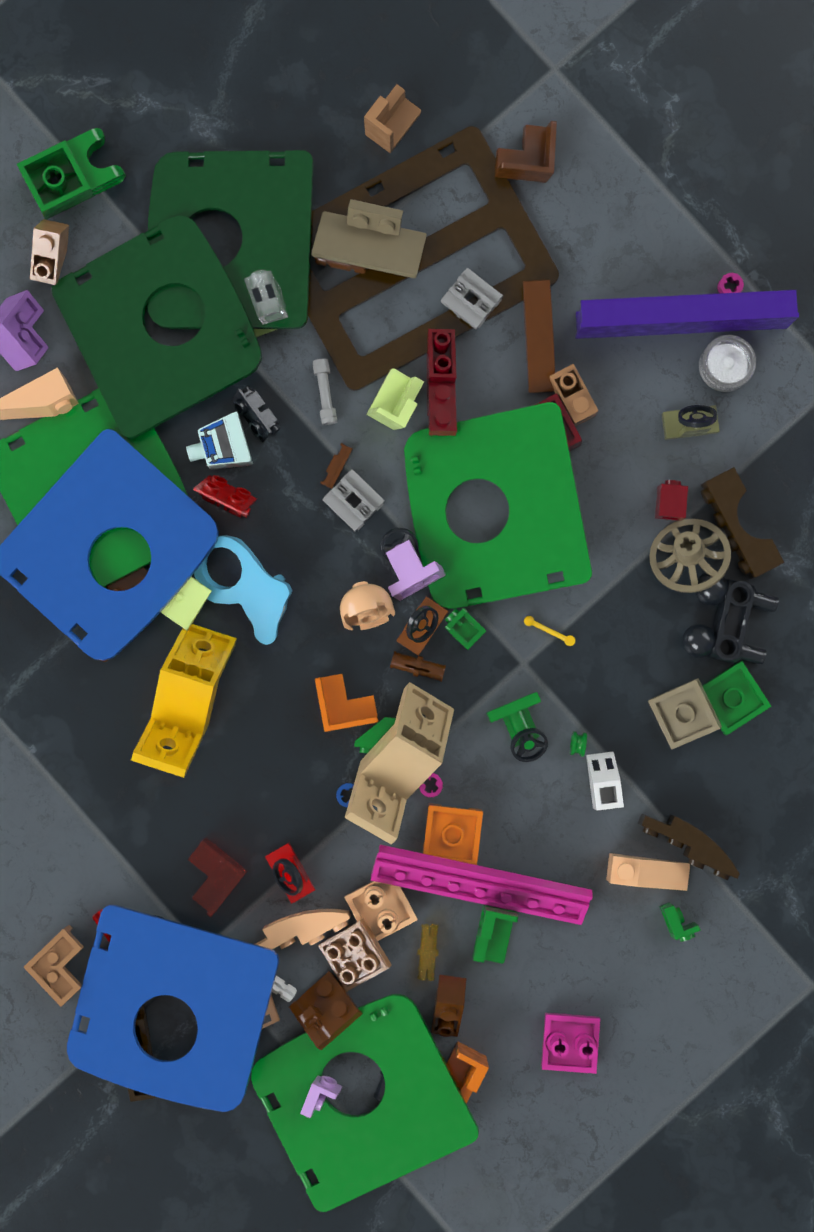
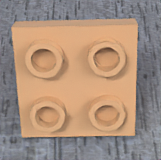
M372 881L345 895V899L357 922L364 918L377 941L418 920L405 893L399 886Z

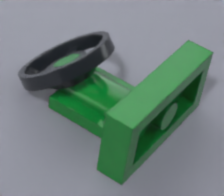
M537 692L486 712L490 723L503 718L512 739L510 745L511 752L517 760L522 762L537 760L546 752L548 747L546 735L535 727L528 707L541 702ZM541 735L544 738V742L536 740V738ZM520 745L516 754L514 748ZM536 747H542L536 754L522 757L525 751L530 752Z

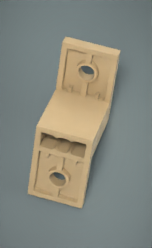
M410 682L403 690L395 724L360 761L345 815L346 819L391 845L397 840L407 799L443 762L454 712L452 707ZM372 805L377 807L378 812L373 808Z

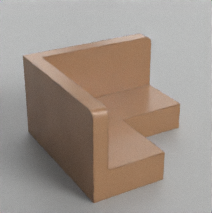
M396 84L386 99L380 95L364 116L365 135L391 154L420 116L421 109L405 98V90Z
M70 925L62 929L24 966L25 970L60 1007L82 988V984L65 967L84 948L71 934L70 931L73 928Z

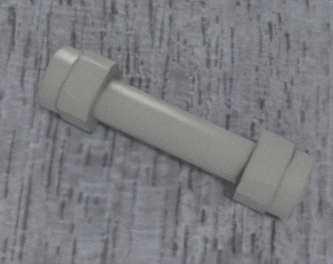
M317 359L312 361L314 376L318 378L322 410H320L322 425L336 424V409L332 406L328 374H330L328 359Z

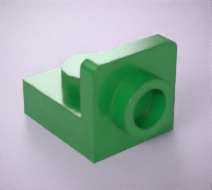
M670 902L659 906L670 936L673 939H679L680 942L694 938L695 933L701 930L695 922L684 926L681 925L685 920L679 907L675 908Z

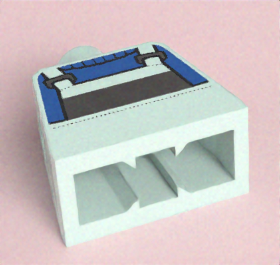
M238 412L231 413L200 428L198 434L201 442L186 446L190 462L205 458L210 469L253 465Z

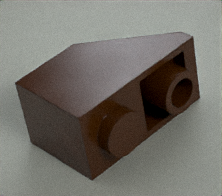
M439 975L431 1033L439 1034L443 1037H458L465 1003L467 978Z

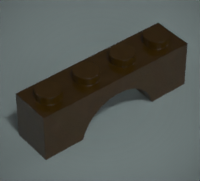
M735 467L701 484L703 488L701 495L706 504L712 505L715 514H713L714 520L720 529L724 528L731 551H736L740 559L738 565L744 576L748 575L750 579H753L784 563L772 539L755 538L741 527L737 516V508L741 497L747 490Z

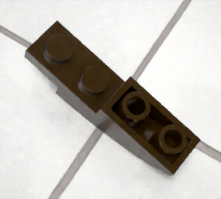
M641 814L638 824L644 826L642 832L658 838L659 833L669 837L668 843L681 849L684 844L687 845L683 855L690 858L689 864L702 870L705 865L715 869L714 875L728 880L730 876L738 879L740 874L733 862L702 831L673 815H670L667 824Z

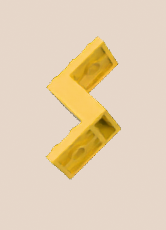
M191 624L188 630L182 628L160 670L151 718L133 751L131 761L183 778L185 777L209 726L219 679L235 647L237 638ZM164 746H169V747H171V748H173V749L168 750V749H164L163 747H164Z

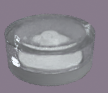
M724 335L714 339L704 349L699 360V371L702 379L709 387L720 392H731L739 389L749 381L756 368V356L753 348L746 340L734 335Z

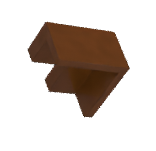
M550 121L547 127L525 125L523 128L522 150L498 148L496 151L495 177L546 183L554 174L557 121Z

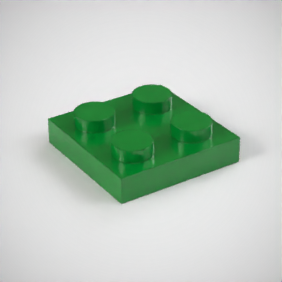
M739 661L702 685L722 725L720 729L725 736L771 707V704L742 661Z

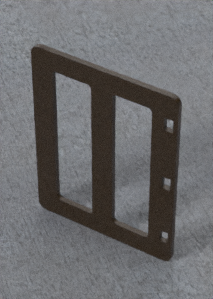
M474 126L457 132L312 211L311 248L314 245L324 211L348 216L350 199L387 207L461 166L468 165L489 202L487 205L426 237L418 273L499 229H504L522 259L525 269L493 286L503 297L501 298L502 301L494 308L485 322L523 302V281L549 279L550 286H552L559 278V271L508 179L495 177L496 158L481 131ZM453 144L455 152L443 158L439 151ZM382 183L384 190L371 197L367 190ZM310 268L308 317L343 381L350 390H361L388 375L390 369L398 370L427 354L428 329H455L456 338L473 329V327L463 319H459L453 311L448 310L366 356H360L343 328L339 317L410 277L368 268L364 274L359 273L332 289L325 291L321 288ZM474 296L467 301L474 305L477 303L478 298Z

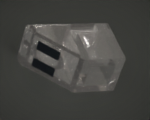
M259 270L253 272L251 277L244 278L256 314L263 325L288 318L281 288L271 270Z

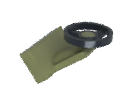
M691 405L681 410L662 413L665 440L720 432L716 405Z

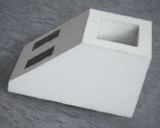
M614 752L586 755L593 809L605 810L624 807L621 781Z

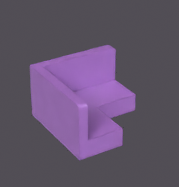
M28 290L6 298L0 306V354L15 371L36 365L49 348L32 328L44 310Z

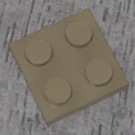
M699 678L651 698L648 701L671 750L719 730L722 727Z

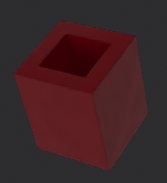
M665 480V484H660L657 487L655 519L684 520L686 518L688 486L681 485V481Z

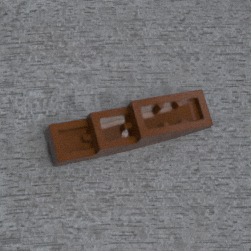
M550 280L523 281L528 392H553L554 389L549 376L555 374Z

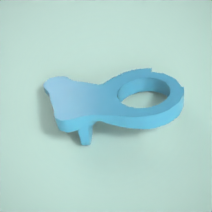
M229 535L218 536V540L212 550L223 547L230 549L238 556L242 566L240 580L235 586L224 587L213 581L207 570L209 554L194 572L195 578L198 582L212 590L207 600L220 604H241L254 627L256 639L262 644H271L278 636L279 623L287 609L292 588L289 583L285 582L286 579L282 575L270 576L251 549L241 539Z

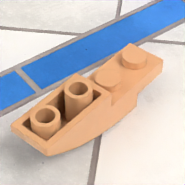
M316 909L291 914L264 926L262 930L266 938L255 943V945L269 949L280 946L281 949H284L295 942L294 937L297 936L302 945L309 942L311 946L324 939L323 933L330 929L337 932L348 925L347 920L350 919L351 914L349 910Z

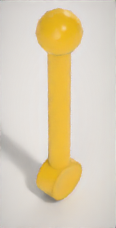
M532 616L524 618L526 626H534L563 640L567 646L575 644L573 636H565L534 621Z

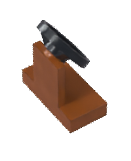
M426 596L421 605L411 615L396 641L419 656L448 611Z

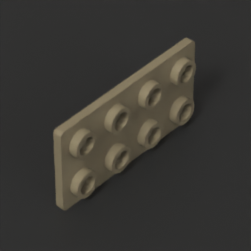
M350 199L348 216L326 211L322 213L312 248V256L416 278L427 234L401 228L403 210Z

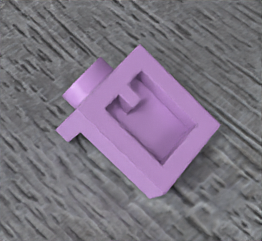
M317 1075L310 1087L300 1114L311 1118L315 1110H321L326 1096L332 1099L338 1097L342 1086L329 1076L321 1077Z

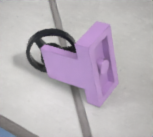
M394 528L383 536L381 541L382 554L391 563L399 579L398 582L388 587L392 597L401 601L446 575L442 566L435 561L423 567L417 555L418 540L410 530ZM396 532L405 533L402 539H396L392 544L384 545L385 540L391 534ZM409 535H410V536L414 539V541H415V544H416L415 549H414V547H413L411 541H410V540L407 541Z

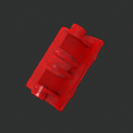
M209 475L193 489L203 496V500L214 505L217 502V507L224 505L225 511L230 508L229 512L239 518L242 516L247 518L251 511L249 507L257 500V498L251 496L250 491L241 487L235 488L227 484L226 479L217 475Z

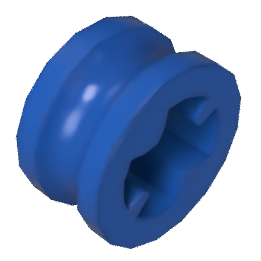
M346 783L338 788L336 798L340 805L348 807L349 801L347 803L342 800L344 795H341L344 789L347 791L351 788L353 789L354 784Z

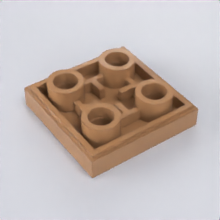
M364 918L318 945L346 991L351 990L392 966Z

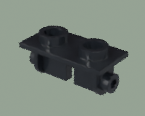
M247 386L243 390H237L232 399L235 410L246 419L251 432L256 437H259L262 443L265 442L270 433L273 435L281 429L279 427L280 422L269 408L263 412L259 411L265 405V402L255 388L251 389L250 386Z

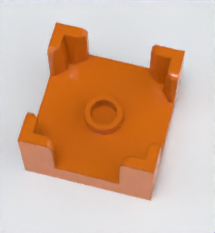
M428 803L422 854L477 865L483 818L482 809H463Z

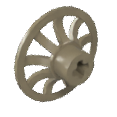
M684 519L668 525L656 536L650 549V565L654 575L664 586L678 592H699L712 587L725 575L731 561V548L726 535L714 524L700 519ZM693 525L692 532L680 533L678 527ZM700 527L708 528L714 534L702 540L699 537ZM671 531L675 537L674 544L666 545L661 543V540ZM720 538L724 551L715 552L705 547L712 545ZM657 549L673 553L665 561L656 562ZM704 557L724 559L719 571L714 570ZM678 562L673 576L668 580L660 570ZM699 564L712 578L698 584L695 565ZM685 566L689 568L691 585L677 584Z

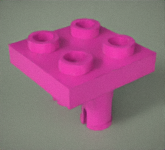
M545 1013L542 1070L596 1074L600 1017Z

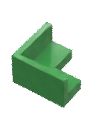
M483 904L472 955L473 961L484 963V960L501 964L505 962L513 922H518L516 911Z

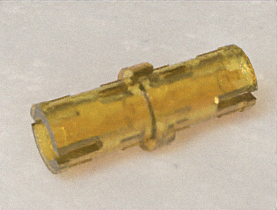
M421 924V947L417 951V954L420 955L417 979L426 981L427 970L428 981H434L436 956H439V950L436 949L439 925L431 924L429 926L428 924Z

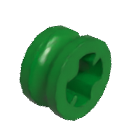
M572 732L570 755L579 753L581 757H584L587 733L578 735L577 732Z

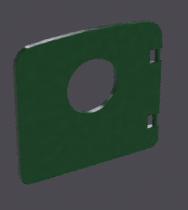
M285 150V152L183 151L167 153L161 157L154 169L148 231L168 218L177 215L192 219L197 214L208 210H219L230 214L240 224L242 245L237 256L223 268L234 286L253 329H300L306 325L309 304L314 168L311 154L304 150ZM275 158H285V166H270V161ZM190 159H204V167H190ZM160 232L148 240L153 245L164 239V236ZM272 284L276 296L269 299L265 285ZM182 285L165 287L155 293L148 302L150 317L154 323L162 328L201 329L205 318L204 303L200 295L189 287ZM258 288L263 301L256 303L251 289Z
M177 215L168 218L153 229L141 233L87 263L83 268L62 277L56 285L52 286V295L120 432L127 438L133 439L250 376L258 369L261 363L262 350L233 284L197 224L186 216ZM162 232L164 239L151 245L148 239ZM90 272L92 279L79 285L77 278ZM182 285L189 287L200 295L204 303L205 318L200 331L193 339L182 345L166 346L156 342L148 334L144 322L145 309L149 300L159 290L168 286Z

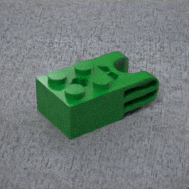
M91 129L69 141L64 140L17 163L26 185L46 220L120 184L125 179L126 174L118 165L96 168L89 162L92 153L104 145L105 134L102 129ZM57 177L59 183L52 184L51 179Z

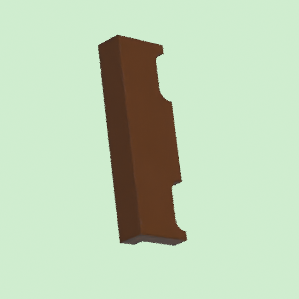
M342 443L340 444L342 448L339 454H334L326 470L328 473L326 479L320 482V484L330 489H333L353 451V448Z

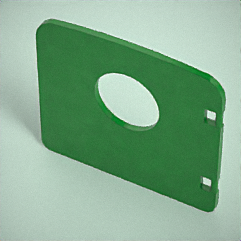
M99 388L83 398L77 399L79 404L74 406L69 412L53 417H43L7 438L0 440V492L17 525L29 514L96 437L107 429L117 432L188 496L183 482L156 430L153 428L133 439L125 437L120 432ZM96 399L99 406L85 412L82 405ZM22 437L25 445L12 451L9 444ZM115 528L105 532L96 540L90 552L89 563L92 575L105 588L151 563V551L147 541L139 532L129 528Z
M547 402L457 422L456 436L429 435V428L413 433L408 438L404 448L406 477L413 524L422 564L425 567L435 561L442 566L446 574L444 577L428 585L431 596L438 605L447 609L462 608L587 583L591 579V561L562 411L556 403ZM475 479H483L496 484L504 492L509 504V517L506 526L498 536L484 543H470L459 538L451 529L446 514L448 500L454 490L461 484ZM563 571L564 581L549 583L547 574ZM481 587L482 597L467 598L466 590Z
M391 994L359 1006L358 1009L363 1014L322 1050L318 1049L308 1034L304 1032L260 1058L252 1069L251 1080L259 1099H261L267 1115L297 1174L300 1176L313 1206L320 1212L330 1211L472 1144L478 1138L479 1128L417 1006L405 995ZM346 1052H357L368 1056L380 1067L385 1080V1093L382 1101L372 1111L361 1115L345 1114L334 1108L326 1098L321 1110H315L311 1118L300 1114L313 1081L317 1075L322 1077L325 1066L335 1056ZM273 1092L280 1104L275 1109H273L267 1095ZM310 1169H313L319 1181L313 1185L305 1173Z

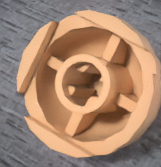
M365 581L354 584L353 588L347 591L341 600L340 614L344 628L348 630H353L352 625H360L361 630L374 628L388 622V615L392 614L393 617L395 615L389 593L384 588L375 584H368Z

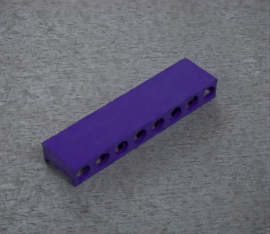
M796 290L581 300V309L575 313V339L787 329L799 318Z

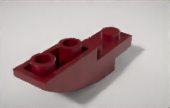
M428 329L427 416L429 419V435L456 436L455 329Z

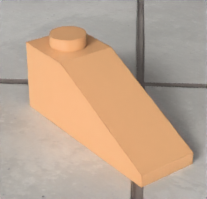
M56 368L1 397L0 420L53 417L69 412L79 403L67 379Z
M609 853L606 880L611 884L687 891L690 864Z

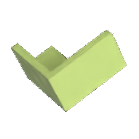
M394 368L390 369L366 415L393 430L405 428L417 406L414 400L424 381L417 377L410 378Z

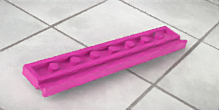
M379 845V851L371 872V881L582 925L589 908V902L593 898L591 889L385 845Z

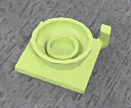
M190 577L161 613L185 630H188L212 590L193 577Z

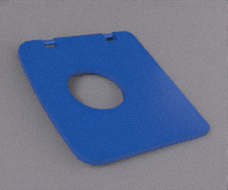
M107 429L96 437L0 545V575L59 630L67 635L84 653L93 659L105 661L117 656L169 604L215 546L219 531L216 522L208 513L117 432ZM115 528H129L139 532L147 541L151 551V565L146 577L138 585L125 591H112L101 586L92 575L89 563L90 552L96 540L105 532ZM17 570L28 578L23 585L13 577ZM77 624L88 633L83 640L72 632Z
M118 905L106 906L100 914L95 941L91 949L73 1026L67 1042L69 1060L76 1068L151 1096L220 1112L235 1109L242 1102L246 1094L279 965L278 954L276 951ZM103 933L112 935L108 950L100 948ZM160 995H170L184 1001L192 1009L197 1020L198 1032L194 1046L185 1056L172 1061L159 1060L150 1056L139 1044L135 1032L136 1017L140 1008L149 999ZM82 1016L90 1018L87 1032L79 1030Z

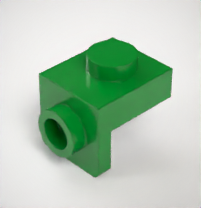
M465 608L460 612L455 609L445 619L448 623L445 629L466 650H469L486 632Z

